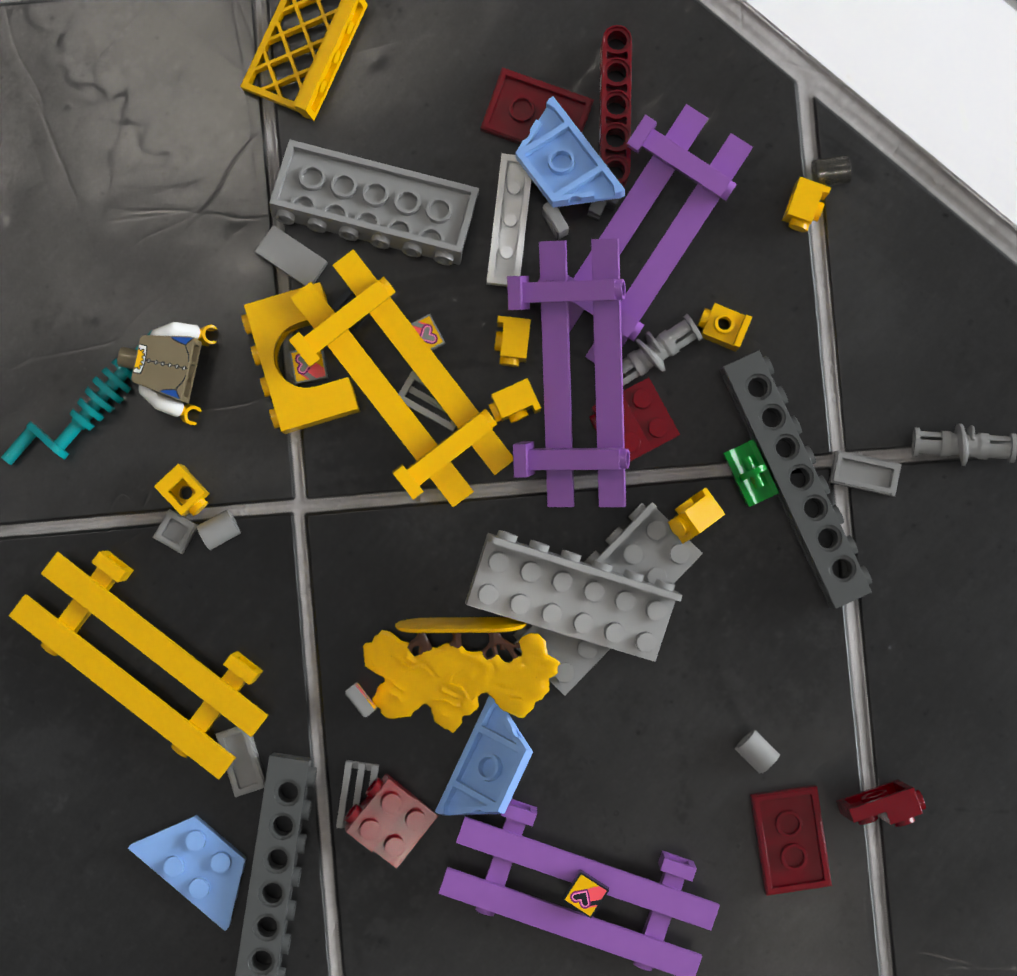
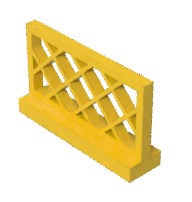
M280 0L240 87L244 91L299 112L303 117L315 121L368 4L365 0H341L336 9L325 13L321 0H301L298 2L297 0ZM317 2L321 15L304 22L300 9ZM296 11L300 24L283 31L281 22L284 16ZM324 23L327 29L324 38L312 42L307 29ZM303 32L307 45L291 51L286 38ZM282 41L286 54L270 60L267 53L270 46ZM311 52L313 57L311 66L298 71L294 58ZM290 61L294 74L277 80L273 67ZM269 70L273 83L261 88L252 85L257 74ZM297 81L300 89L295 100L292 101L283 97L281 87Z

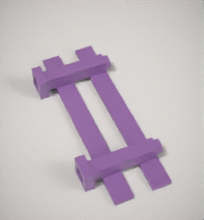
M687 104L666 136L655 130L657 122L646 114L627 142V147L637 154L643 148L653 156L599 238H619V254H621L675 170L697 183V186L625 294V299L621 301L622 347L628 338L634 342L644 327V324L639 321L719 199L722 198L726 201L737 184L732 179L753 149L751 145L730 133L710 165L688 151L709 118ZM592 250L575 277L572 278L568 275V281L592 280ZM568 301L569 333L584 310L593 315V301ZM594 343L585 356L593 363H595Z
M619 238L591 239L592 280L568 281L566 240L539 242L540 282H529V276H507L508 310L530 309V303L541 302L546 448H535L534 441H521L513 444L514 478H527L534 475L535 470H546L547 507L575 506L573 470H598L599 507H626L625 469H628L630 466L629 449H625L621 329V300L625 299L626 286L624 279H620ZM568 301H593L597 448H573Z
M511 799L505 814H501V816L506 817L502 829L466 816L464 817L456 843L490 854L493 857L485 879L447 867L438 894L476 906L475 910L481 914L494 916L496 913L634 961L633 964L643 970L652 971L655 968L676 976H696L702 954L664 941L671 918L710 931L712 930L720 904L681 891L685 879L693 881L697 870L694 861L662 850L658 865L663 873L658 883L522 836L525 825L533 827L537 815V807L515 799ZM512 863L571 883L579 870H583L609 887L607 895L650 910L642 934L595 917L590 919L583 913L505 887Z

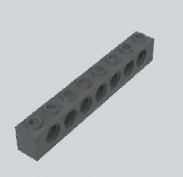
M760 350L723 366L719 370L751 440L754 439L779 491V494H777L779 501L829 608L837 609L872 593L869 586L872 583L871 576L864 565L860 566L855 556L858 553L857 546L850 535L846 536L841 526L844 523V519L839 508L836 505L832 506L827 496L830 493L827 481L822 475H817L813 466L816 463L813 451L809 445H803L799 436L802 433L800 423L795 415L790 416L785 406L788 403V398L781 385L776 387L771 376L774 374V368L770 359L767 356L762 357ZM750 381H758L762 384L764 388L762 397H754L749 393L748 384ZM765 410L773 411L776 414L778 421L775 427H768L763 423L762 414ZM779 440H785L790 444L791 454L789 457H782L777 453L776 444ZM793 470H800L805 476V483L801 488L795 487L790 481V475ZM809 499L814 500L819 506V512L814 518L809 517L804 511V505ZM823 529L828 530L833 536V542L828 548L822 547L818 541L819 533ZM838 559L844 561L847 566L846 574L842 578L836 577L832 571V566Z
M276 752L269 756L235 976H286V968L281 967L283 954L288 955L291 944V934H287L286 930L288 921L294 920L297 901L291 900L293 887L298 888L301 879L302 867H296L298 853L304 854L307 834L302 833L303 820L309 821L312 801L307 800L308 788H314L317 767H312L313 758ZM290 782L297 787L298 795L296 798L288 799L282 794L281 787L283 783ZM287 816L290 818L293 824L292 830L289 832L281 831L276 825L277 817ZM276 849L284 851L287 855V863L284 865L274 863L271 858V852ZM269 883L278 884L282 889V896L280 898L270 897L266 892V885ZM261 918H273L277 923V930L266 931L261 925ZM256 952H268L272 958V963L268 965L259 963L256 959Z

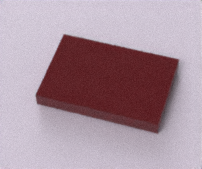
M502 67L480 129L491 135L521 144L529 136L530 128L535 120H539L545 111L548 99L554 96L583 134L594 99Z
M811 785L750 794L765 895L832 886L817 786Z

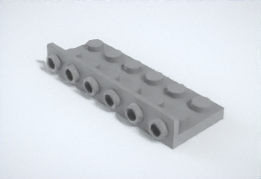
M289 139L269 206L271 216L283 224L292 225L297 223L307 226L314 232L324 233L328 231L336 233L341 238L349 241H356L357 239L367 241L380 249H388L390 247L402 250L404 254L411 257H420L422 255L433 258L442 265H460L463 248L479 195V188Z
M651 502L647 507L641 503L628 516L632 522L624 530L617 527L605 540L609 546L601 554L595 550L584 562L592 565L593 560L596 559L613 565L612 571L624 574L625 569L643 574V581L655 584L656 579H661L674 584L703 553L690 540L682 544L678 536L672 532L668 524L669 520ZM528 623L524 628L517 630L513 634L517 639L513 644L518 643L521 637L529 633L539 634L546 641L548 655L560 662L557 667L558 673L549 678V681L564 696L611 649Z
M498 530L497 535L487 533L465 601L466 605L656 662L675 601L681 602L683 596L674 590L675 584L661 579H656L655 584L643 581V574L625 569L624 574L612 571L613 565L596 559L593 560L591 565L580 561L581 555L562 549L561 555L549 552V545L535 540H530L529 545L517 542V535L506 531Z

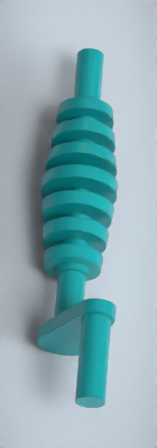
M115 358L111 363L118 369L115 372L107 367L101 370L109 378L106 382L98 376L91 380L100 389L96 392L87 386L84 392L91 400L87 402L83 398H79L77 404L82 410L80 412L74 408L69 414L73 417L72 421L55 441L36 424L29 421L26 429L5 451L1 458L12 465L30 443L38 437L54 453L65 460L69 455L65 449L80 431L85 428L90 431L95 427L90 420L95 418L100 422L105 418L99 412L101 407L109 413L115 409L107 402L108 399L111 397L119 404L124 400L116 390L120 387L123 391L129 393L131 387L124 381L128 377L131 379L133 369L118 366L117 358Z

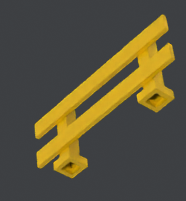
M353 249L332 266L356 297L335 313L313 283H308L291 296L290 299L314 330L305 337L298 332L289 341L309 367L320 360L317 353L328 346L413 455L416 462L406 469L401 464L392 471L411 498L414 500L424 492L420 485L430 478L451 506L455 507L474 491L451 463L453 459L472 446L491 472L496 475L513 462V456L492 430L497 423L486 409L479 413L390 296L395 293V290L384 276L377 280ZM367 314L372 316L457 426L458 430L437 445L348 330Z
M109 550L99 551L92 560V563L97 568L89 576L61 553L57 552L41 574L73 598V600L60 617L57 618L25 594L9 614V617L42 642L41 647L53 656H61L172 743L171 748L177 754L184 758L189 756L219 780L236 757L209 737L207 732L222 714L247 735L253 737L269 715L239 693V690L245 683L250 685L255 682L263 670L239 651L230 654L223 665L228 670L220 678L109 592L115 582L126 581L134 571L131 567ZM91 614L95 615L204 700L190 720H187L77 634Z

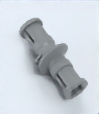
M688 314L683 316L684 320L669 330L662 331L656 338L647 331L645 333L647 344L640 339L635 340L639 349L633 350L627 354V357L622 359L623 386L638 376H643L654 366L662 372L666 371L663 360L669 356H674L680 352V349L695 339L698 341L703 339L699 329Z
M956 424L954 433L942 430L941 432L921 431L920 427H914L912 457H918L919 454L939 455V457L959 456L961 466H966L969 457L984 460L988 458L1007 459L1009 463H1014L1017 456V434L1010 433L1009 436L989 435V433L975 434V427L973 425H970L965 432L963 424Z

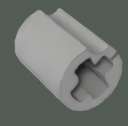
M228 509L197 525L199 535L209 550L241 534L235 518Z
M755 729L744 736L735 747V750L759 774L766 772L780 756Z

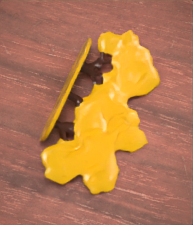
M508 617L406 619L395 623V627L402 632L417 633V636L410 642L401 641L390 631L381 630L378 635L374 636L372 643H365L363 645L365 667L382 676L385 682L377 687L375 696L372 698L373 703L381 709V714L388 719L411 717L415 710L419 709L423 704H427L431 707L434 721L452 733L462 724V717L464 715H471L479 707L478 696L482 693H488L503 711L518 718H524L534 708L535 702L542 700L545 694L549 692V678L558 673L557 667L560 662L548 655L546 641L539 634L529 633L521 637L516 644L505 640L500 635V632L520 630L527 625V623ZM426 633H452L453 640L450 643H445L435 648L431 646ZM461 633H488L490 642L481 651L470 652L462 646ZM498 644L500 645V650L507 648L513 658L511 662H504L500 658L496 647ZM419 646V655L414 656L412 649ZM492 648L493 655L487 658L485 654L488 649ZM514 648H521L522 655L518 656L514 652Z

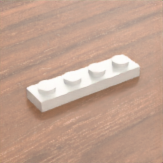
M501 154L487 285L507 287V276H521L532 179L517 161L516 155Z

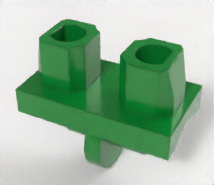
M754 439L723 453L747 507H751L779 494Z

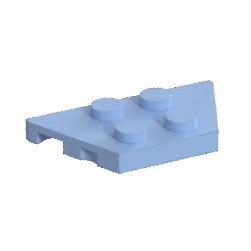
M554 96L549 98L545 111L539 120H535L530 128L529 136L522 141L515 154L517 161L550 205L554 208L624 197V187Z
M490 695L435 810L437 814L444 816L505 814L532 756V749L509 713L503 711Z
M198 815L169 826L146 838L137 840L128 847L131 852L224 931L229 928L247 857Z

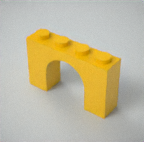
M318 282L313 284L320 292V294L323 296V298L327 301L326 294L321 283ZM302 288L245 304L246 314L241 315L246 333H252L255 346L251 347L256 366L262 365L265 377L260 378L262 390L265 397L271 396L274 408L269 410L274 428L280 427L281 432L284 434L361 412L352 381L349 377L316 387L303 388L287 382L280 371L278 355L283 341L295 330L311 325L290 299L291 296Z

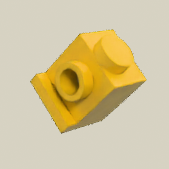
M799 177L794 184L782 221L788 222V226L793 230L807 232L812 221L818 222L824 208V203L819 201H823L828 196L831 187Z
M714 303L711 310L704 309L697 326L703 328L701 335L704 339L736 352L741 346L752 316L743 315ZM720 319L728 320L730 324L729 329H721L718 321Z
M498 316L497 327H503V332L496 331L494 351H500V365L519 367V362L526 363L531 319Z
M528 378L491 394L493 403L488 404L496 423L507 419L511 423L517 422L529 416L527 410L531 408L534 414L541 411V406Z
M177 464L154 486L181 516H187L189 513L195 516L208 504L205 498L210 493L184 465ZM186 487H190L192 490V496L189 499L182 497V490Z
M705 487L675 508L678 515L668 521L672 532L678 536L683 544L700 534L724 516L725 513L707 487Z

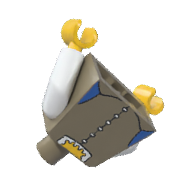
M172 322L153 329L150 335L141 336L138 350L121 347L118 353L117 364L120 367L133 369L131 381L139 385V394L156 410L174 417L180 416L183 422L196 425V422L188 419L187 414L191 409L199 412L202 411L198 406L189 404L201 346H210L217 343V341L208 340L205 332L206 330L217 331V327L207 325L199 329L198 325Z

